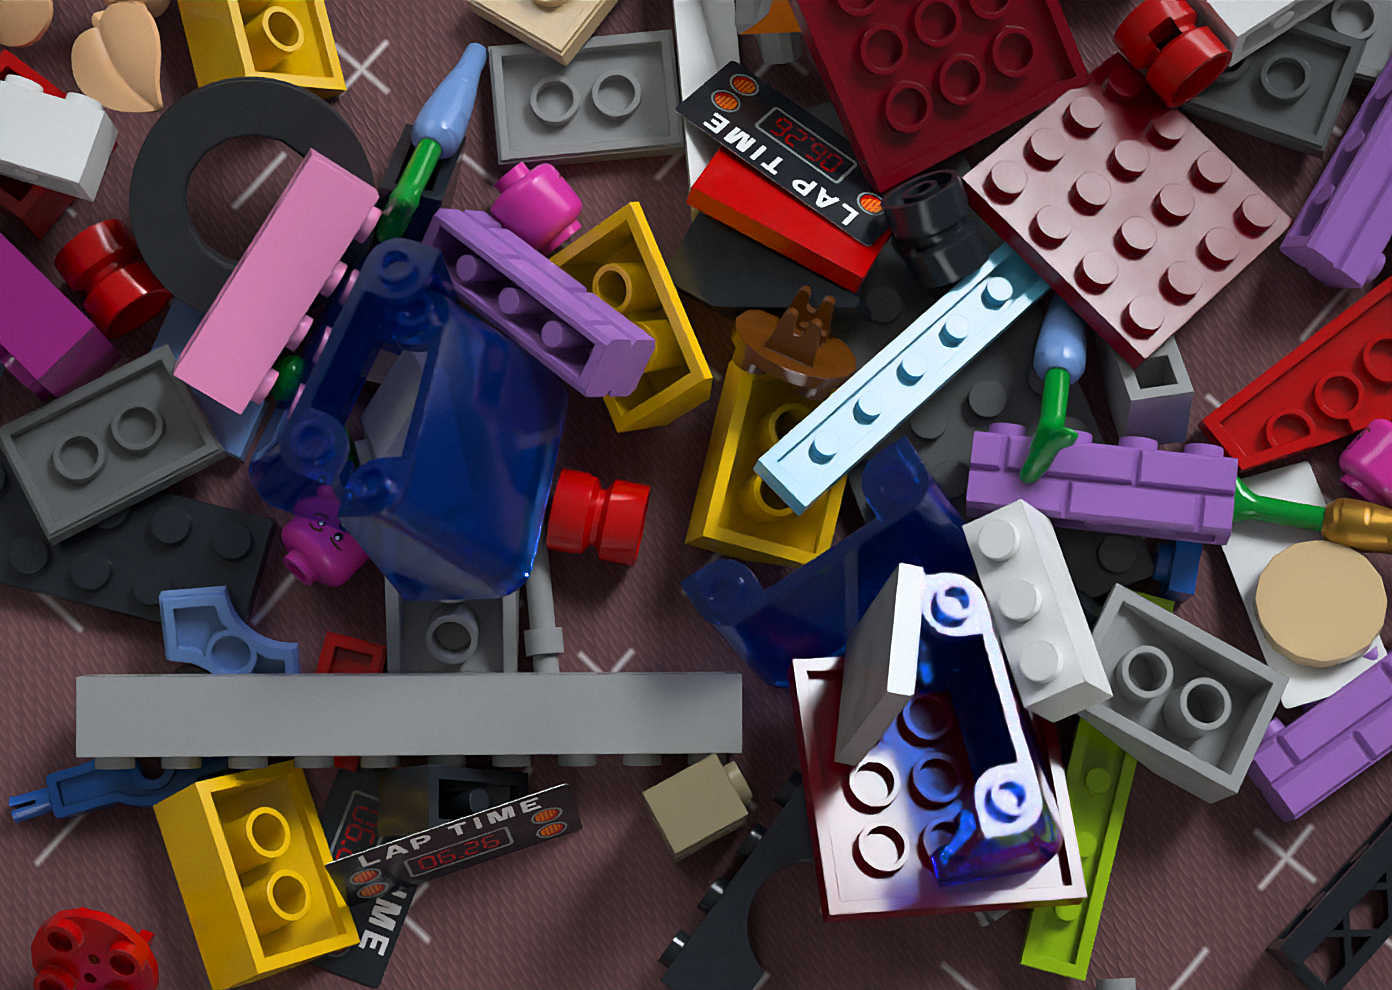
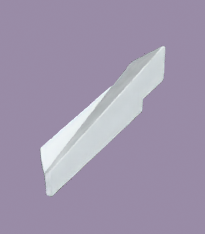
M672 0L681 103L730 61H736L740 64L734 0ZM682 116L690 192L691 187L722 144ZM690 206L693 222L700 210Z

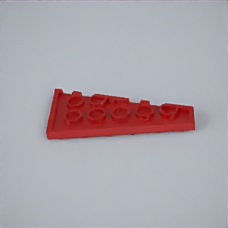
M1392 275L1200 421L1197 426L1212 445L1224 449L1223 457L1238 458L1237 474L1356 435L1374 419H1385L1392 422Z

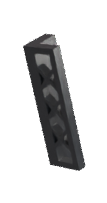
M1392 811L1266 947V950L1308 990H1342L1392 934ZM1369 890H1382L1384 918L1374 929L1350 930L1349 912ZM1338 925L1339 930H1333ZM1326 937H1339L1341 965L1324 983L1303 962ZM1351 937H1366L1352 952Z

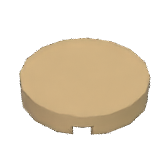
M1313 540L1295 543L1272 557L1259 576L1253 607L1259 627L1264 632V637L1273 650L1295 664L1322 669L1338 666V663L1347 662L1352 658L1356 659L1368 651L1382 630L1388 601L1382 578L1366 557L1341 544L1324 540Z

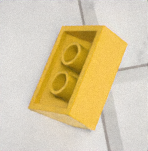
M177 0L199 88L223 79L258 76L292 83L310 91L321 99L338 96L347 90L324 0Z
M639 201L629 202L548 259L586 287L588 293H594L655 339L656 346L635 390L629 396H609L606 394L603 397L618 433L668 425L710 399L713 381L712 374Z
M733 360L729 362L685 544L745 561L824 571L826 569L848 473L802 515L798 516L753 470L758 459L824 401L811 400L800 395L793 389L792 383L778 379L769 373L765 375L751 374L740 369ZM839 388L832 389V391H831V393H830V396H831L834 392H836Z
M294 759L268 765L266 768H255L195 782L153 805L212 990H228L264 979L361 943L349 906L345 903L325 868L327 863L333 862V858L303 769L294 767Z

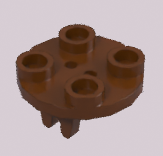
M804 285L799 289L785 312L766 309L744 312L736 318L731 334V340L736 347L732 360L735 365L748 373L755 375L769 373L778 379L792 383L793 389L800 395L817 401L828 399L832 389L840 388L855 373V356L844 342L830 332L836 303L832 296H826L818 308H813L809 304L812 290L809 286Z

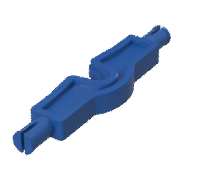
M228 756L202 757L201 768L165 769L160 778L149 780L139 757H135V768L116 770L95 769V759L84 764L47 775V787L18 796H10L9 806L16 809L11 811L16 823L54 812L57 818L68 820L122 803L137 808H153V805L195 782L238 769L228 768Z

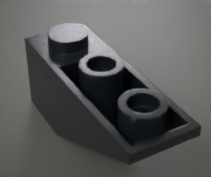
M700 211L667 266L676 291L728 320H736L738 316L751 310L766 309L785 312L799 289L804 285L809 286L812 290L809 304L813 308H818L826 296L834 297L836 303L832 321H868L872 315L869 308L858 298L862 292L861 288L854 293L827 278L822 279L804 269L805 266L773 249L765 248L751 240L752 238L720 221L712 219Z

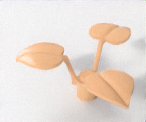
M0 0V44L14 48H23L39 41L48 30L52 21L53 1ZM104 0L108 6L106 10L92 15L91 20L94 28L81 33L73 44L71 53L72 70L78 87L86 96L95 99L102 106L109 109L128 113H154L162 111L164 107L160 91L161 43L154 18L165 12L170 0Z

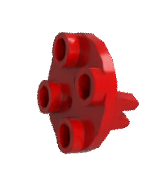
M83 906L75 909L61 910L42 923L31 944L32 966L37 974L33 981V987L35 990H156L159 985L158 962L150 949L155 933L142 929L138 934L130 925L112 915Z

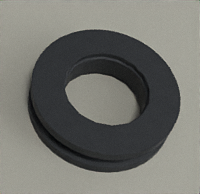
M258 76L235 77L209 83L195 89L169 107L151 128L141 146L133 168L129 191L130 219L137 246L152 273L162 285L176 298L203 314L207 313L239 262L225 258L208 246L190 220L186 197L191 173L207 152L229 139L257 135L281 141L303 158L312 148L375 188L369 161L353 129L331 105L302 87L286 81ZM374 228L362 244L355 239L351 241L340 258V261L348 266L337 287L328 298L318 293L306 313L325 304L350 281L366 256Z

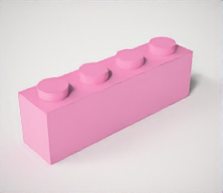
M310 148L179 355L174 365L173 375L239 415L242 414L250 400L260 405L279 375L278 371L271 368L284 347L295 351L308 332L313 318L305 313L318 293L328 298L343 277L348 265L340 261V258L353 239L362 244L377 224L382 214V211L374 206L379 199L377 189Z

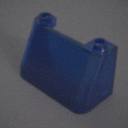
M394 238L385 240L374 247L340 280L329 296L251 457L248 468L250 482L263 501L273 507L323 523L360 539L373 509L369 501L359 496L353 487V478L357 470L353 462L347 460L350 444L348 434L343 427L380 349L400 356L409 342L422 340L426 337L439 335L441 339L452 341L464 314L441 250L410 239Z
M435 291L396 293L389 319V331L399 347L406 351L428 352L402 456L378 458L360 466L349 477L344 488L337 519L405 601L493 599L508 596L522 587L533 569L569 405V390L560 376L523 347L442 294Z
M906 435L878 452L866 464L863 471L862 490L866 501L877 518L776 584L764 589L756 575L746 565L734 560L719 559L705 565L679 582L698 613L764 683L779 689H789L787 672L792 659L845 657L847 639L899 563L923 567L925 581L922 607L964 581L974 572L976 566L962 527L967 523L923 455Z
M941 573L927 575L924 581L916 685L919 695L950 690L975 779L970 795L971 808L960 810L953 818L956 828L954 838L948 844L938 847L930 855L938 887L1035 871L1044 867L1060 851L1064 836L1062 822L1030 712L1023 706L993 613L979 587L970 579L959 574Z

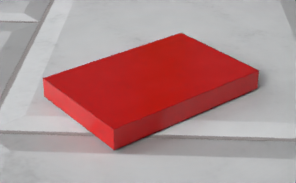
M724 145L719 148L695 181L686 200V203L854 293L860 288L893 234L889 227L871 246L863 245Z

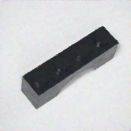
M798 770L793 772L773 800L783 810L770 828L767 829L757 822L735 854L744 860L745 863L732 881L729 883L719 875L696 907L706 914L699 927L692 936L680 929L659 958L658 962L668 969L660 980L673 990H752L764 974L752 952L748 938V914L752 900L760 886L777 871L794 864L814 863L802 773Z

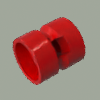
M1145 0L1119 25L1113 36V43L1135 68H1148L1146 82L1168 107H1178L1192 100L1209 87L1226 69L1231 61L1232 53L1208 26L1196 27L1199 14L1187 0Z
M116 218L94 224L77 234L63 246L53 262L55 269L70 290L77 292L80 297H87L83 304L84 309L96 327L108 339L122 337L148 323L167 306L173 295L156 278L147 263L140 261L142 254L137 246L136 239L124 222Z
M563 468L558 479L551 507L546 536V549L575 555V553H583L591 545L595 546L599 560L635 567L649 507L651 486L616 479L605 490L602 489L599 478L592 476L591 473Z

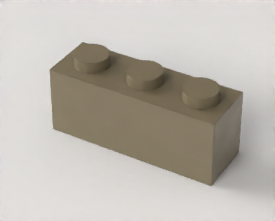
M716 753L642 792L645 807L676 863L742 828L748 817L746 808L750 807L749 803H751V798H753L736 763L733 761L723 767Z

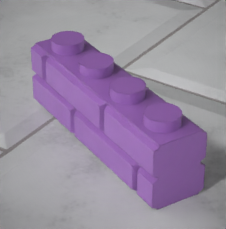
M1392 54L1279 247L1283 254L1299 266L1307 268V272L1327 287L1333 289L1362 288L1363 285L1371 282L1380 273L1385 264L1386 258L1382 252L1392 236Z
M440 208L433 215L415 257L417 266L585 397H605L606 394L609 396H629L635 390L656 346L654 338L594 293H588L586 287L509 229H502V224L485 211L465 210L462 212L459 209Z
M992 423L989 425L988 432L974 431L966 496V517L981 518L1022 499L1050 518L1053 527L1225 546L1229 541L1232 530L1238 458L1223 457L1224 449L1222 447L1204 443H1191L1184 446V453L1157 450V441L1136 436L1119 438L1118 446L1092 443L1093 436L1091 434L1074 430L1079 435L1075 444L1061 449L1050 468L1035 483L1028 484L1022 482L1019 478L1020 470L1027 458L1032 437L1027 436L1028 429L1026 427L1011 423Z
M1377 646L1362 657L1376 660L1378 658ZM1392 649L1386 651L1387 655L1331 696L1299 705L1303 712L1285 725L1282 724L1277 716L1271 719L1250 764L1247 775L1255 786L1261 790L1265 800L1283 822L1296 820L1392 751Z

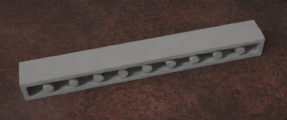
M739 672L87 674L76 677V757H95V769L135 768V757H161V768L195 769L202 767V757L228 756V768L236 769L268 767V756H294V767L296 768L334 767V756H361V767L389 768L400 766V755H426V765L454 767L466 766V755H492V766L523 767L531 766V754H557L558 766L597 765V754H623V765L656 766L662 765V754L688 753V765H694L716 753L721 764L726 765L727 753H742V674Z

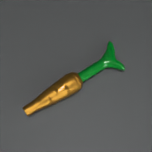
M1237 475L1232 524L1246 520H1258L1321 532L1320 535L1325 541L1350 547L1356 552L1392 554V509L1348 498H1338L1326 504L1325 507L1259 496L1246 487Z

